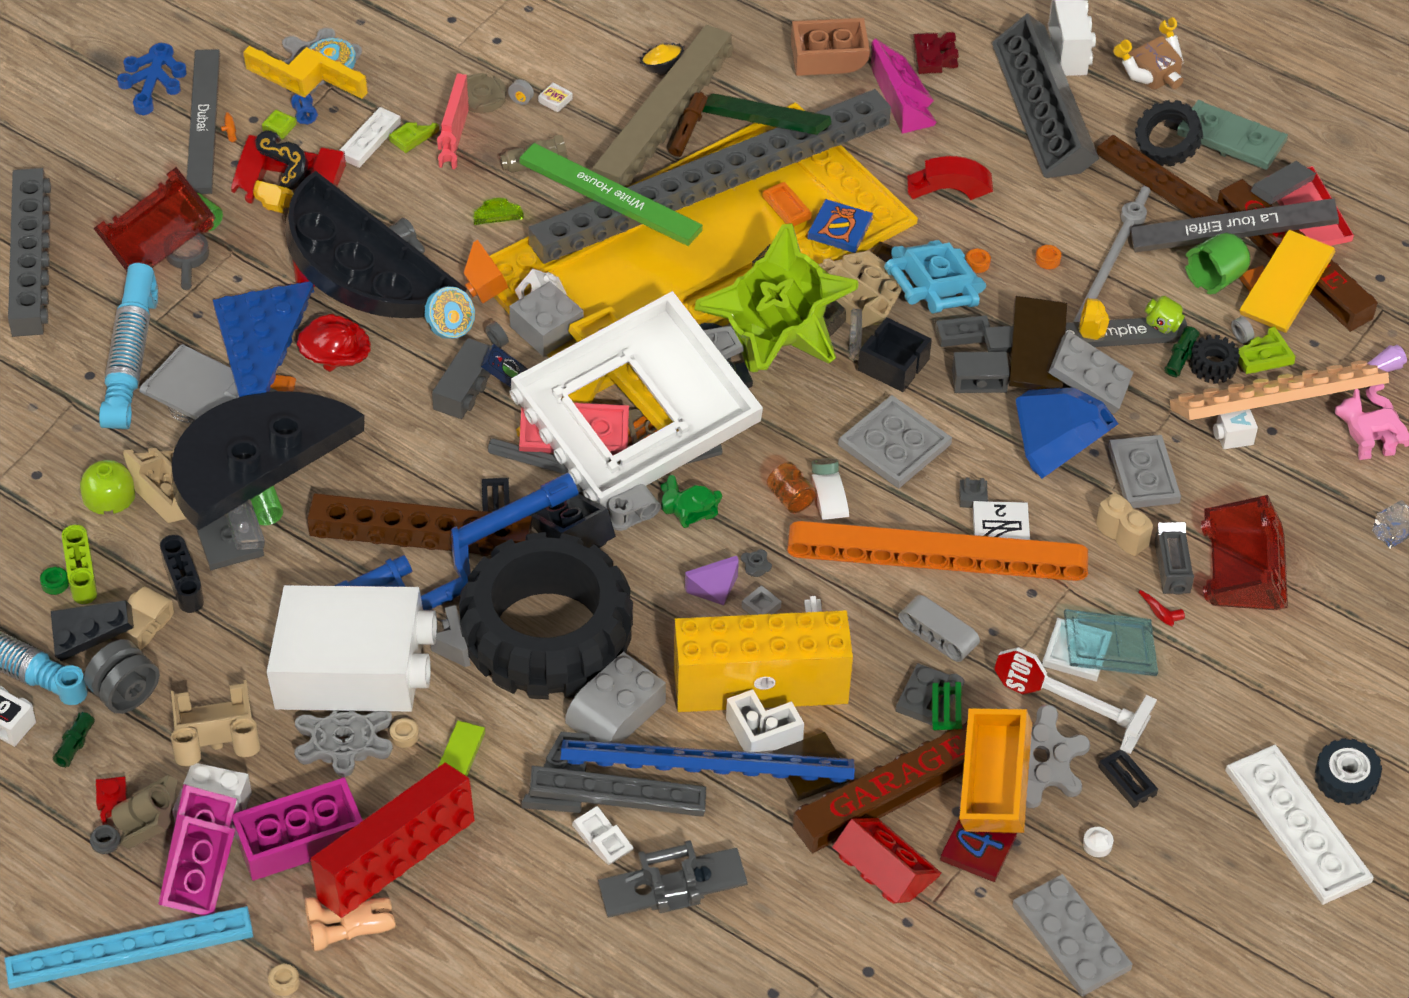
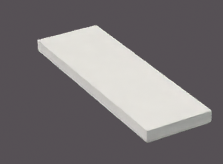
M1276 744L1227 765L1226 773L1322 905L1372 883L1373 875Z

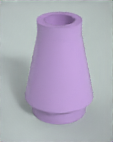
M1389 345L1367 364L1376 365L1379 369L1390 372L1401 369L1403 364L1407 363V357L1399 345Z

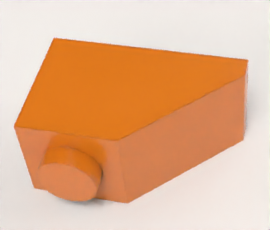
M478 240L474 241L464 270V275L468 281L465 287L472 298L477 295L483 304L509 287L502 273Z

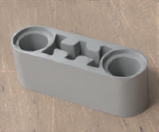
M917 595L898 614L901 624L906 629L953 661L961 662L980 643V638L973 628L923 595Z

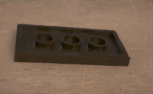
M1022 296L1015 297L1009 386L1033 390L1063 388V381L1048 372L1061 340L1066 334L1067 303Z

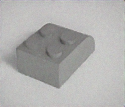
M622 652L578 692L567 710L565 724L577 733L590 734V741L622 743L666 703V682L625 652Z

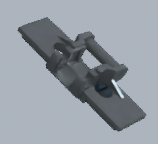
M691 840L685 841V845L646 854L644 851L638 852L641 870L598 880L607 918L648 908L652 910L658 909L659 914L699 905L700 899H703L704 895L748 885L738 848L696 857ZM688 856V859L681 862L682 870L661 875L658 867L648 866ZM646 884L652 888V891L647 895L636 893V888L640 885Z

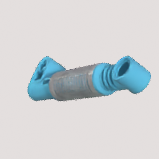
M133 263L128 266L122 304L118 306L105 373L107 390L105 401L101 403L99 420L101 428L129 429L131 425L133 391L139 385L150 321L148 309H156L158 303V285L154 270L149 265L143 263Z
M0 632V672L16 678V680L26 685H38L48 691H52V693L59 696L61 702L67 705H77L85 700L87 687L84 682V674L79 667L58 664L50 660L48 654L44 653V651L25 644L12 636H8L4 632Z

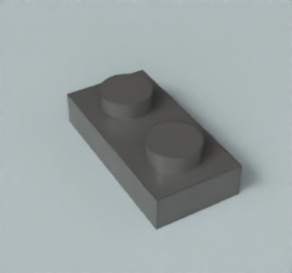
M987 315L936 321L935 329L940 346L946 347L986 342L983 332L985 327H990Z

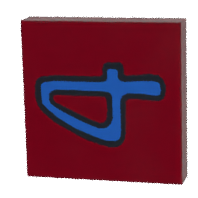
M958 819L943 849L940 861L996 882L1017 838V833L966 832L960 819Z

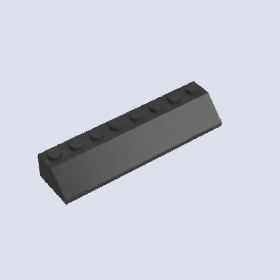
M1027 13L992 42L993 48L1044 177L1053 178L1081 174L1099 160L1098 154L1045 25Z

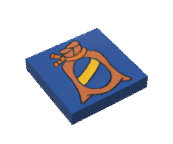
M825 199L808 232V239L856 253L873 220V213Z

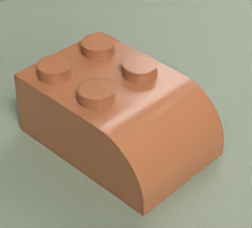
M864 18L792 21L791 46L796 76L851 73L863 67L868 61L870 48Z

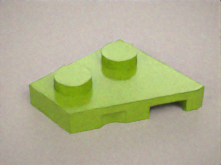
M1275 326L1269 328L1268 334L1263 338L1257 336L1251 340L1250 344L1239 348L1238 354L1240 356L1238 363L1245 374L1295 364L1294 353Z

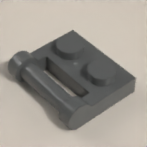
M917 663L896 704L895 712L933 726L932 711L928 710L932 702V684L938 683V686L944 687V683L950 682V687H953L955 682H961L963 687L965 680L958 674L948 675ZM944 695L939 702V722H944ZM950 695V705L955 695Z

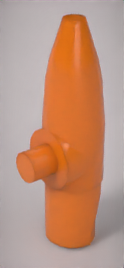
M227 112L225 115V126H221V131H226L228 140L235 142L237 140L235 123L230 113Z

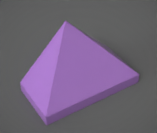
M733 556L685 572L686 592L724 605L738 577V557Z

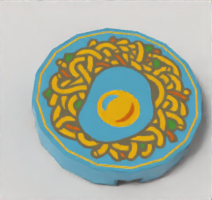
M327 38L314 43L310 47V49L318 51L334 61H339L351 69L355 66L356 54L354 47L345 40Z
M444 287L428 297L425 305V319L430 324L434 334L444 339H455L465 335L471 329L475 320V309L472 300L464 291L457 287Z

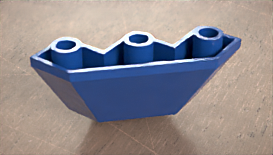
M1076 388L1028 390L1015 399L1025 455L1031 469L1041 479L1119 424L1102 401Z

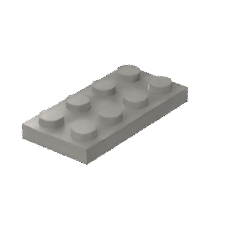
M1063 874L1013 900V908L1081 997L1132 969V962Z

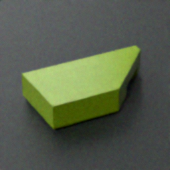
M406 123L389 134V141L404 153H407L440 131L439 124L432 123L430 126L417 125V123Z

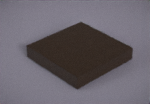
M826 732L773 751V754L840 758ZM789 775L788 778H785L797 801L850 781V779H847L846 782H834L830 778L818 777L817 780H805L801 776Z

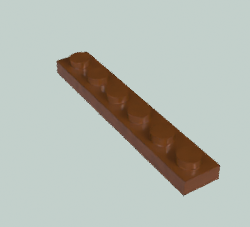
M1115 135L1110 136L1097 146V154L1144 186L1149 187L1152 191L1191 217L1199 218L1229 213L1228 209Z

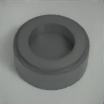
M494 321L486 326L485 331L489 340L497 347L502 348L509 343L505 331L497 322Z

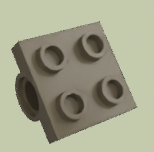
M167 775L114 806L112 820L116 827L123 831L121 845L131 849L159 833H163L168 828L172 804L176 798L177 779Z

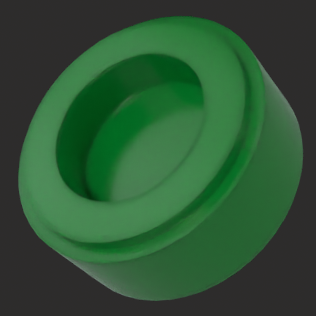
M50 567L44 570L40 576L41 587L47 594L57 595L63 593L69 586L67 572L61 567Z

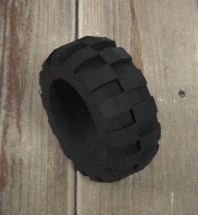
M546 532L526 534L525 541L514 543L510 539L493 549L491 559L483 557L467 577L468 582L461 591L459 604L462 637H464L468 648V657L485 677L492 674V682L512 694H515L517 689L527 691V695L531 699L549 700V694L563 692L565 698L576 695L586 683L590 682L622 652L626 653L632 639L633 601L630 599L631 588L624 573L617 565L613 566V560L608 554L594 544L590 548L583 546V541L579 537L562 533L560 539L546 538ZM538 594H557L572 598L587 607L593 614L591 619L577 630L562 636L548 638L533 637L519 633L500 619L503 612L512 604L526 597Z

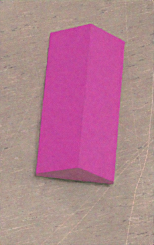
M875 38L872 41L871 70L886 101L891 106V112L901 133L904 134L934 126L937 122L928 109V106L934 100L906 57Z
M183 785L158 905L203 916L214 913L236 830L230 828L237 801L236 798Z

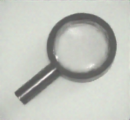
M186 230L171 235L164 246L167 261L172 266L181 269V288L183 290H189L192 287V268L203 264L209 256V246L206 237L199 232Z

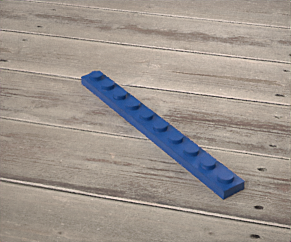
M563 740L561 747V760H567L570 764H583L585 761L596 762L599 766H612L614 763L625 764L629 768H642L643 765L655 766L658 770H671L672 767L684 768L687 772H700L701 769L713 770L717 774H729L730 771L742 772L746 776H758L760 773L771 774L775 778H788L789 775L801 776L805 780H817L818 777L830 778L834 782H846L847 779H854L855 773L854 759Z

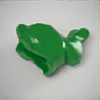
M670 475L667 482L661 485V490L664 493L661 509L665 514L674 513L683 528H687L690 524L704 518L708 520L718 515V504L723 497L721 491H713L706 486L693 485L680 492L674 475Z

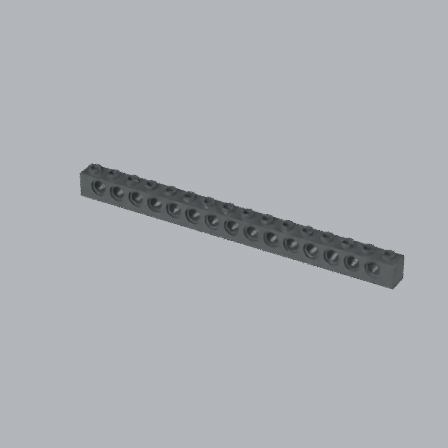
M876 89L815 112L831 116L832 123L818 135L775 128L627 188L676 211L881 129L890 124L891 106ZM594 200L529 226V245L542 263L545 264L619 233L626 232L629 229L642 225V223Z

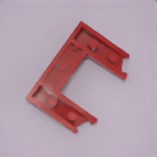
M249 135L231 186L232 193H235L238 187L246 191L245 201L251 204L255 199L253 188L256 181H262L267 170L284 173L288 166L260 154L255 143L257 136ZM322 147L318 154L305 152L309 163L306 177L317 171L337 187L346 167L345 152Z

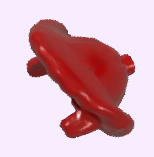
M334 314L316 318L298 335L297 347L301 355L305 356L308 360H312L314 363L323 364V368L328 372L340 366L345 367L359 364L368 357V353L371 351V342L369 341V336L365 334V330L360 328L357 323Z

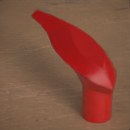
M1139 590L1138 593L1145 599L1154 614L1162 622L1173 627L1175 621L1184 620L1185 613L1182 609L1170 611L1151 595Z

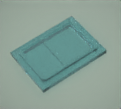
M1065 609L1064 620L1070 666L1157 676L1158 667L1151 619Z

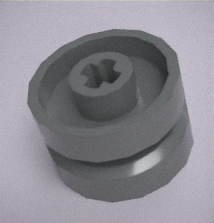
M120 639L102 648L91 659L85 670L84 682L110 711L115 714H123L134 710L146 701L156 688L160 673L159 668L143 655V652L133 642Z

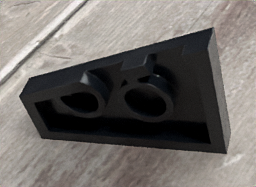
M126 600L51 611L55 657L60 661L66 660L134 628L132 605Z

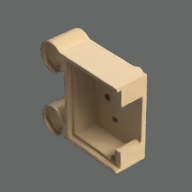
M243 680L244 684L230 686L232 702L191 708L189 692L174 694V691H171L175 728L171 735L174 758L178 765L192 766L198 763L201 759L200 747L211 745L213 749L219 750L223 747V743L233 742L234 752L240 757H250L258 753L260 750L256 721L252 719L246 680Z

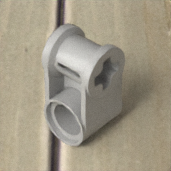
M644 484L636 485L632 489L610 498L608 508L614 530H626L635 524L653 518L660 511V503Z

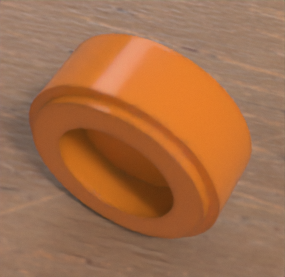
M1043 245L1037 249L1035 261L1041 268L1054 269L1060 265L1062 254L1053 245Z
M977 248L968 251L965 260L975 273H983L990 267L991 256L987 251Z

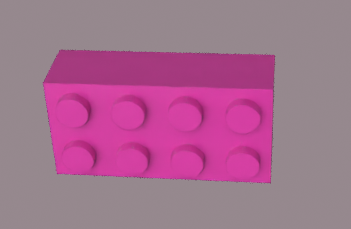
M345 777L234 813L232 816L233 829H236L234 835L252 881L311 862V857L363 821Z

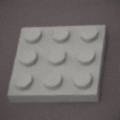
M891 395L839 438L838 446L899 489L947 449L952 443V437Z

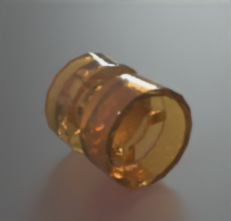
M792 462L779 465L771 472L767 479L768 488L776 497H780L781 503L790 513L794 514L805 510L817 496L816 488Z

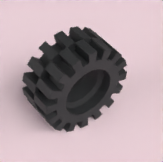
M1207 335L1206 340L1203 337L1199 338V341L1194 343L1190 358L1192 373H1197V378L1199 379L1205 377L1204 382L1207 383L1212 379L1213 384H1218L1219 379L1224 383L1227 382V378H1233L1240 356L1238 354V347L1235 348V343L1233 341L1228 343L1229 338L1226 337L1221 340L1220 335H1215V339H1212L1211 335ZM1214 356L1222 359L1223 361L1214 362L1207 359L1206 357Z

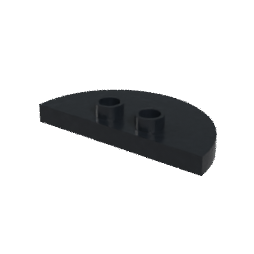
M317 171L307 176L295 190L290 201L285 223V237L288 250L293 261L304 276L331 298L369 314L391 318L425 317V305L428 297L438 289L457 287L466 293V287Z
M273 391L246 395L224 402L208 410L192 422L176 444L172 457V486L177 505L188 521L200 530L364 432L365 415L337 400L304 392Z

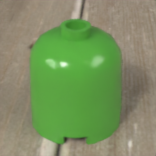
M1231 233L1218 234L1193 247L1186 253L1189 265L1185 266V270L1196 288L1201 286L1208 291L1207 294H1216L1239 279L1248 270L1251 261L1250 252L1244 241L1237 235Z

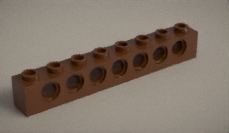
M314 493L307 520L309 536L452 551L451 529L456 526L457 528L465 526L491 512ZM527 516L468 545L469 553L489 556L496 546L510 539L514 543L525 541L526 534H532V516Z

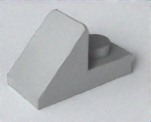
M456 605L446 607L447 619L442 620L444 631L436 633L435 645H430L431 651L464 667L471 666L467 644L464 637H462Z

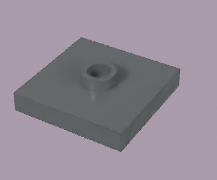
M249 509L222 516L200 530L196 528L210 571L264 556L263 547Z

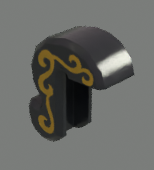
M261 132L255 141L260 154L288 165L279 186L291 190L298 187L307 175L309 163L305 152L295 143H279L281 138L276 132Z

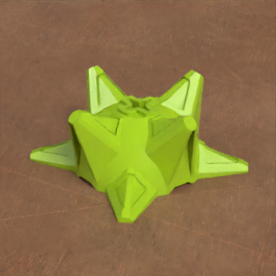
M783 224L765 256L756 261L753 268L744 276L738 277L733 285L696 300L695 310L729 319L735 334L743 346V352L741 353L750 372L767 370L780 348L789 345L829 364L836 358L823 317L826 306L856 291L859 284L856 279L829 274L808 255L801 253L793 224Z

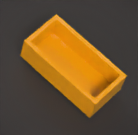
M969 709L959 818L966 832L1024 833L1032 721L1027 709Z

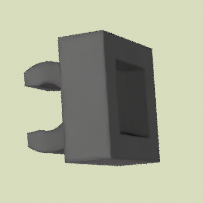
M966 477L965 480H960V507L973 508V501L988 502L987 480L984 478L970 480L969 477Z

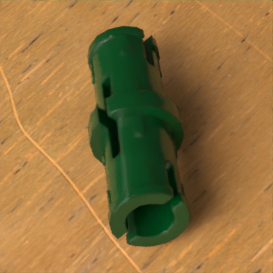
M1184 327L1178 343L1174 344L1171 349L1172 355L1164 368L1165 373L1171 377L1180 376L1186 360L1191 358L1192 348L1200 335L1199 331L1194 327Z
M79 712L71 728L63 734L62 743L53 756V761L58 766L63 768L69 767L76 752L83 748L86 742L85 737L95 722V719L90 714Z

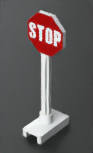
M1019 647L1001 651L994 667L1003 685L1022 695L1040 691L1044 688L1117 721L1116 724L1126 728L1120 749L1129 754L1133 751L1151 718L1150 713L1157 699L1146 695L1135 713L1124 708L1122 710L1048 677L1038 657Z

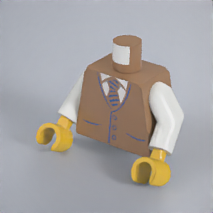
M1173 17L1168 20L1170 27L1166 25L1165 20L1159 25L1160 32L1166 34L1167 38L1160 36L1132 50L1131 42L1127 39L1114 47V54L1117 57L1123 58L1124 71L1128 73L1131 80L1143 83L1155 90L1166 84L1173 89H1177L1182 85L1183 78L1180 76L1183 58L1177 35L1173 34V30L1177 27V21Z

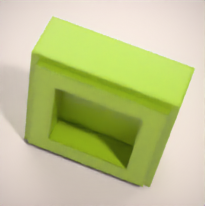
M275 110L262 123V130L276 132L281 139H284L297 125L296 118Z

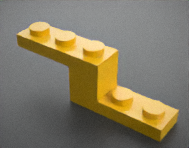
M248 46L243 51L247 70L304 98L322 80L361 99L368 93L365 75L308 47L289 65L251 46Z

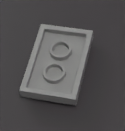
M1070 331L1063 336L1048 372L1070 387L1102 401L1113 414L1120 409L1133 375V371Z
M1162 435L1109 441L1108 448L1123 497L1131 504L1132 508L1180 503L1181 494Z

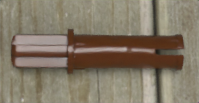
M696 92L689 106L683 111L684 117L669 148V153L673 156H682L697 122L702 119L701 113L708 100L703 92Z

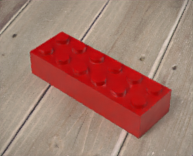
M445 762L311 857L318 901L340 918H343L374 894L379 893L393 880L402 876L419 861L424 860L434 850L446 844L449 839L460 831L469 827L475 821L470 778Z

